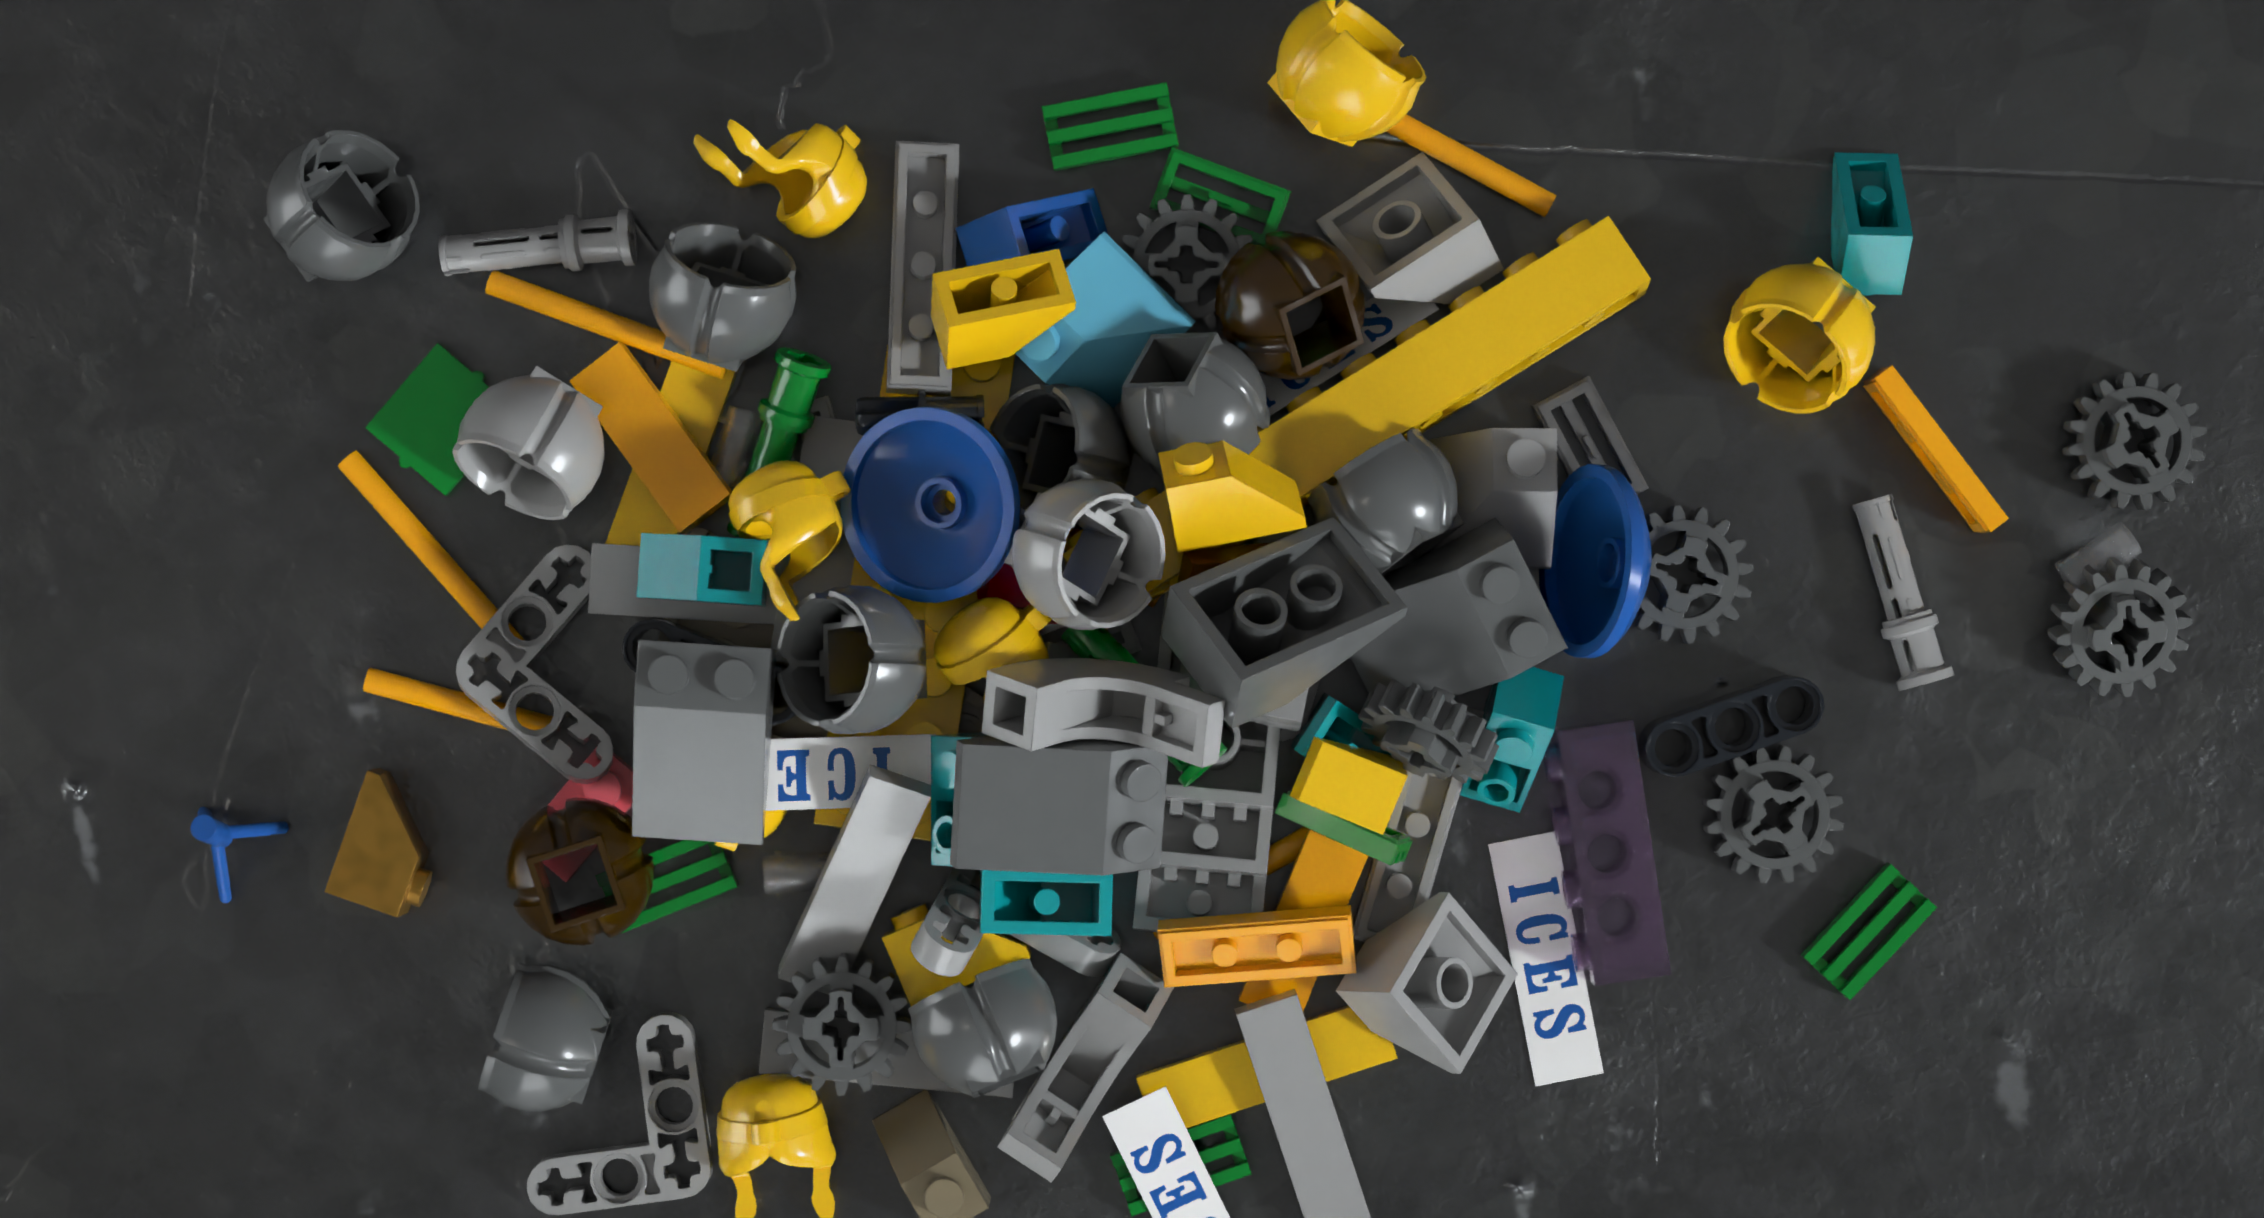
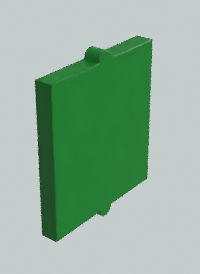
M437 343L365 428L400 457L399 465L401 467H412L443 495L448 496L465 476L456 464L452 452L457 443L460 423L473 402L490 386L484 382L486 376L483 372H472L441 344Z

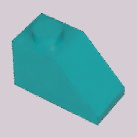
M1834 152L1831 216V256L1833 269L1841 274L1842 278L1850 285L1857 288L1862 295H1902L1913 240V231L1898 154Z
M981 870L980 933L1111 936L1113 874L1101 876Z

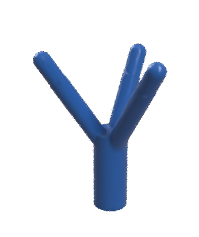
M201 807L198 809V816L191 823L190 831L194 838L211 845L219 900L222 903H229L232 899L225 847L230 845L233 839L285 834L289 830V825L284 821L228 825L215 819L209 808Z

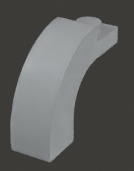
M1091 658L1029 660L987 670L982 733L1031 752L1073 740L1119 741L1149 748L1204 768L1219 762L1225 700L1190 688L1189 676L1148 665Z
M1120 953L1054 1049L1045 1065V1069L1040 1071L1012 1117L1013 1121L997 1148L1052 1183L1063 1168L1109 1087L1151 1030L1174 987L1164 988V981Z

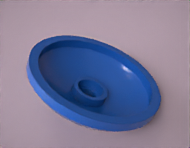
M917 407L893 413L876 423L864 434L852 451L843 474L851 491L840 499V513L845 536L862 568L886 590L902 598L917 602L938 603L955 600L969 595L984 586L1003 566L1012 547L1015 531L1018 530L1020 519L1018 483L1012 465L998 441L987 429L967 415L941 407ZM947 491H950L955 497L956 505L953 512H950L945 506L944 498Z
M1587 464L1581 466L1570 474L1560 487L1557 494L1552 566L1550 569H1539L1540 593L1568 647L1563 651L1570 656L1578 658L1602 656L1622 639L1632 625L1640 608L1651 573V540L1640 499L1625 476L1616 468L1608 465Z

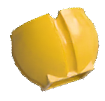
M1319 0L1300 11L1288 26L1278 49L1276 73L1267 83L1310 133L1353 147L1358 140L1382 134L1398 124L1412 108L1419 87L1425 82L1426 75L1416 57L1413 55L1400 57L1399 52L1404 44L1366 11L1348 0H1341L1336 6V0Z
M1819 257L1815 258L1811 263L1788 264L1773 268L1756 278L1750 287L1742 292L1732 306L1723 338L1724 354L1728 366L1742 386L1752 382L1757 383L1759 386L1757 399L1773 408L1795 414H1810L1824 410L1832 402L1845 396L1850 388L1858 384L1868 370L1875 346V326L1871 313L1876 306ZM1813 322H1820L1823 325L1824 332Z

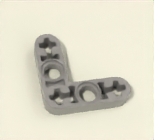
M566 544L555 547L546 554L466 646L457 660L456 676L460 689L469 699L564 777L575 783L589 784L604 777L612 765L613 745L611 738L603 728L530 669L533 663L589 600L591 555L587 550L579 546ZM576 561L583 565L580 571V578L584 585L579 589L572 584H568L556 597V603L564 606L565 609L560 614H556L545 598L531 591L535 586L540 585L543 592L547 595L558 580L554 566L561 563L565 567H570ZM534 607L545 616L546 628L538 638L530 641L520 640L509 630V619L519 608ZM492 657L499 660L500 662L496 668L497 674L510 687H512L516 676H520L526 681V683L520 685L511 693L504 709H500L494 704V702L503 697V694L491 682L484 681L479 687L471 683L474 678V671L470 664L475 659L482 663H487ZM533 695L546 698L554 709V715L550 724L539 730H530L523 727L516 717V709L519 703L526 697ZM566 716H569L576 722L567 728V733L583 745L591 738L599 743L596 748V756L600 763L595 767L586 762L580 765L578 769L570 764L573 758V751L560 739L556 742L554 750H550L543 744L558 733Z
M953 867L911 943L912 954L929 971L948 977L959 975L978 946L984 934L980 933L981 891L970 886V884L981 890V870L955 869ZM1113 928L1111 936L1010 934L1070 969L1091 977L1103 976L1121 949V939ZM941 936H943L949 941H952L953 943L950 944L945 942L943 939H941Z
M662 1012L653 1015L642 1025L637 1035L636 1049L649 1142L559 1153L545 1157L532 1169L527 1179V1193L530 1202L539 1211L548 1215H565L684 1199L698 1194L706 1186L713 1173V1155L697 1036L693 1025L686 1017L676 1012ZM660 1025H669L672 1035H682L684 1044L677 1046L673 1051L674 1068L678 1069L687 1065L690 1077L672 1074L658 1081L653 1080L652 1070L663 1071L666 1068L662 1049L651 1048L649 1043L650 1039L659 1034ZM679 1087L691 1096L693 1109L691 1115L686 1120L671 1122L664 1119L659 1113L657 1099L664 1089ZM695 1128L698 1139L687 1138L685 1140V1150L688 1161H699L701 1170H697L692 1174L690 1184H681L679 1175L675 1173L668 1174L666 1165L672 1164L677 1157L675 1139L663 1144L660 1133L679 1135ZM625 1159L635 1166L638 1173V1183L632 1191L616 1193L605 1185L603 1169L609 1161ZM582 1163H592L590 1184L596 1198H586L587 1185L569 1188L564 1193L563 1201H556L553 1191L542 1190L541 1182L550 1177L551 1168H559L561 1177L570 1179L582 1177L585 1174Z

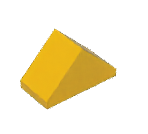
M1314 737L1290 796L1300 802L1383 835L1408 774L1407 770L1403 769V763L1391 758L1389 754Z

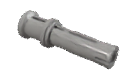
M630 208L620 209L617 216L579 219L577 214H566L564 218L559 219L558 225L449 236L447 234L440 235L438 243L440 265L444 276L561 263L565 269H570L574 272L582 271L585 264L622 260L625 266H635L638 260L636 227Z
M1892 494L1854 504L1852 508L1857 515L1870 559V565L1888 621L1882 622L1883 629H1881L1883 639L1891 641L1901 675L1896 684L1898 691L1951 677L1954 675V671L1951 665L1944 664L1934 627L1939 623L1937 614H1933L1932 609L1925 610L1910 555L1893 504L1894 498Z

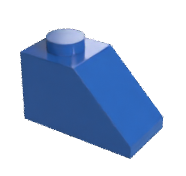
M1094 188L1007 206L955 228L967 267L1055 249L1060 250L1065 265L1072 263L1104 231L1108 234Z

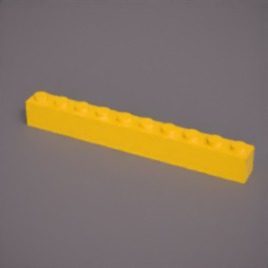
M1609 216L1593 226L1588 219L1582 220L1564 231L1556 239L1559 247L1538 259L1536 254L1532 252L1508 266L1502 273L1505 280L1488 291L1484 292L1481 286H1476L1460 295L1448 306L1452 313L1438 322L1430 325L1427 319H1424L1405 329L1394 340L1398 346L1378 359H1376L1373 353H1368L1353 361L1340 373L1344 380L1322 393L1320 388L1316 386L1294 398L1286 406L1289 414L1271 424L1268 428L1262 429L1257 426L1261 442L1249 455L1295 480L1302 507L1308 505L1307 499L1309 495L1320 484L1326 482L1332 486L1336 485L1337 479L1333 473L1354 458L1396 434L1401 433L1407 440V432L1410 429H1419L1421 434L1644 296L1651 278ZM1150 488L1135 496L1141 503L1147 504L1152 509L1160 522L1165 539L1166 556L1161 580L1149 581L1146 584V590L1152 597L1151 601L1169 591L1170 586L1178 582L1183 552H1177L1166 493L1163 491L1159 494L1156 488ZM1083 529L1076 533L1068 541L1069 545L1071 546V549L1063 553L1065 566L1067 565L1070 559V556L1081 536ZM1251 539L1201 549L1238 546L1245 544Z

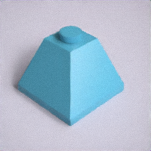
M1104 231L1066 268L1076 300L1075 310L1015 354L1046 384L1061 383L1092 391L1114 408L1121 401V387L1151 334L1186 333L1196 321Z

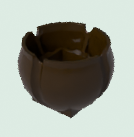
M1290 231L1270 232L1266 234V245L1264 247L1248 242L1231 258L1221 275L1216 290L1215 312L1220 317L1224 326L1221 331L1227 341L1243 351L1254 362L1260 373L1287 380L1307 379L1319 374L1322 366L1330 368L1338 364L1352 349L1364 343L1361 329L1364 323L1365 295L1360 288V277L1355 267L1337 247L1318 236ZM1320 296L1323 307L1313 326L1293 336L1286 312Z
M567 799L565 807L561 810H555L553 806L549 805L541 808L525 821L513 839L506 860L505 879L507 887L516 890L519 896L513 904L517 913L530 928L545 938L566 945H591L598 934L605 933L609 938L621 934L636 921L646 907L653 887V857L648 855V853L644 854L641 848L647 838L633 837L632 818L616 806L597 799ZM597 844L614 894L559 912L542 861Z

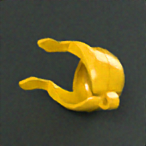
M730 119L727 128L736 147L742 154L754 160L743 172L717 146L707 141L701 135L696 134L693 143L705 163L722 173L734 186L740 188L757 184L774 186L781 196L776 212L778 220L793 234H800L804 238H820L835 231L851 217L865 196L867 178L863 165L858 160L855 151L861 139L847 125H843L835 132L826 125L815 123L808 130L802 129L785 136L766 150L747 129Z
M784 460L768 464L740 481L729 496L728 506L730 512L728 514L739 537L757 540L770 539L760 562L761 575L768 586L770 598L774 606L790 621H798L800 616L795 606L800 600L793 589V584L828 557L839 544L843 524L836 502L845 497L851 489L841 471H834L822 478H818L805 464ZM790 553L789 562L779 578L774 567Z
M998 597L978 599L959 610L939 631L934 642L936 666L954 685H963L981 678L986 679L987 670L1029 660L1049 659L1047 648L1039 631L1051 621V618L1041 614L1031 604L1022 610L1017 609L1010 602Z
M784 1073L763 1074L741 1080L726 1091L721 1102V1110L717 1116L716 1135L719 1167L725 1176L732 1177L737 1189L735 1218H754L756 1215V1198L749 1171L763 1164L769 1156L788 1166L813 1168V1193L811 1196L813 1207L820 1218L834 1217L835 1200L829 1187L831 1166L836 1159V1150L829 1133L828 1120L822 1101L816 1095V1091L812 1090V1085L807 1079L800 1076L793 1077L791 1074Z

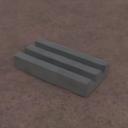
M1590 376L1531 406L1542 428H1557V457L1567 476H1569L1580 465L1551 413V410L1560 407L1589 463L1606 465L1572 399L1582 394L1626 479L1635 492L1639 494L1649 488Z

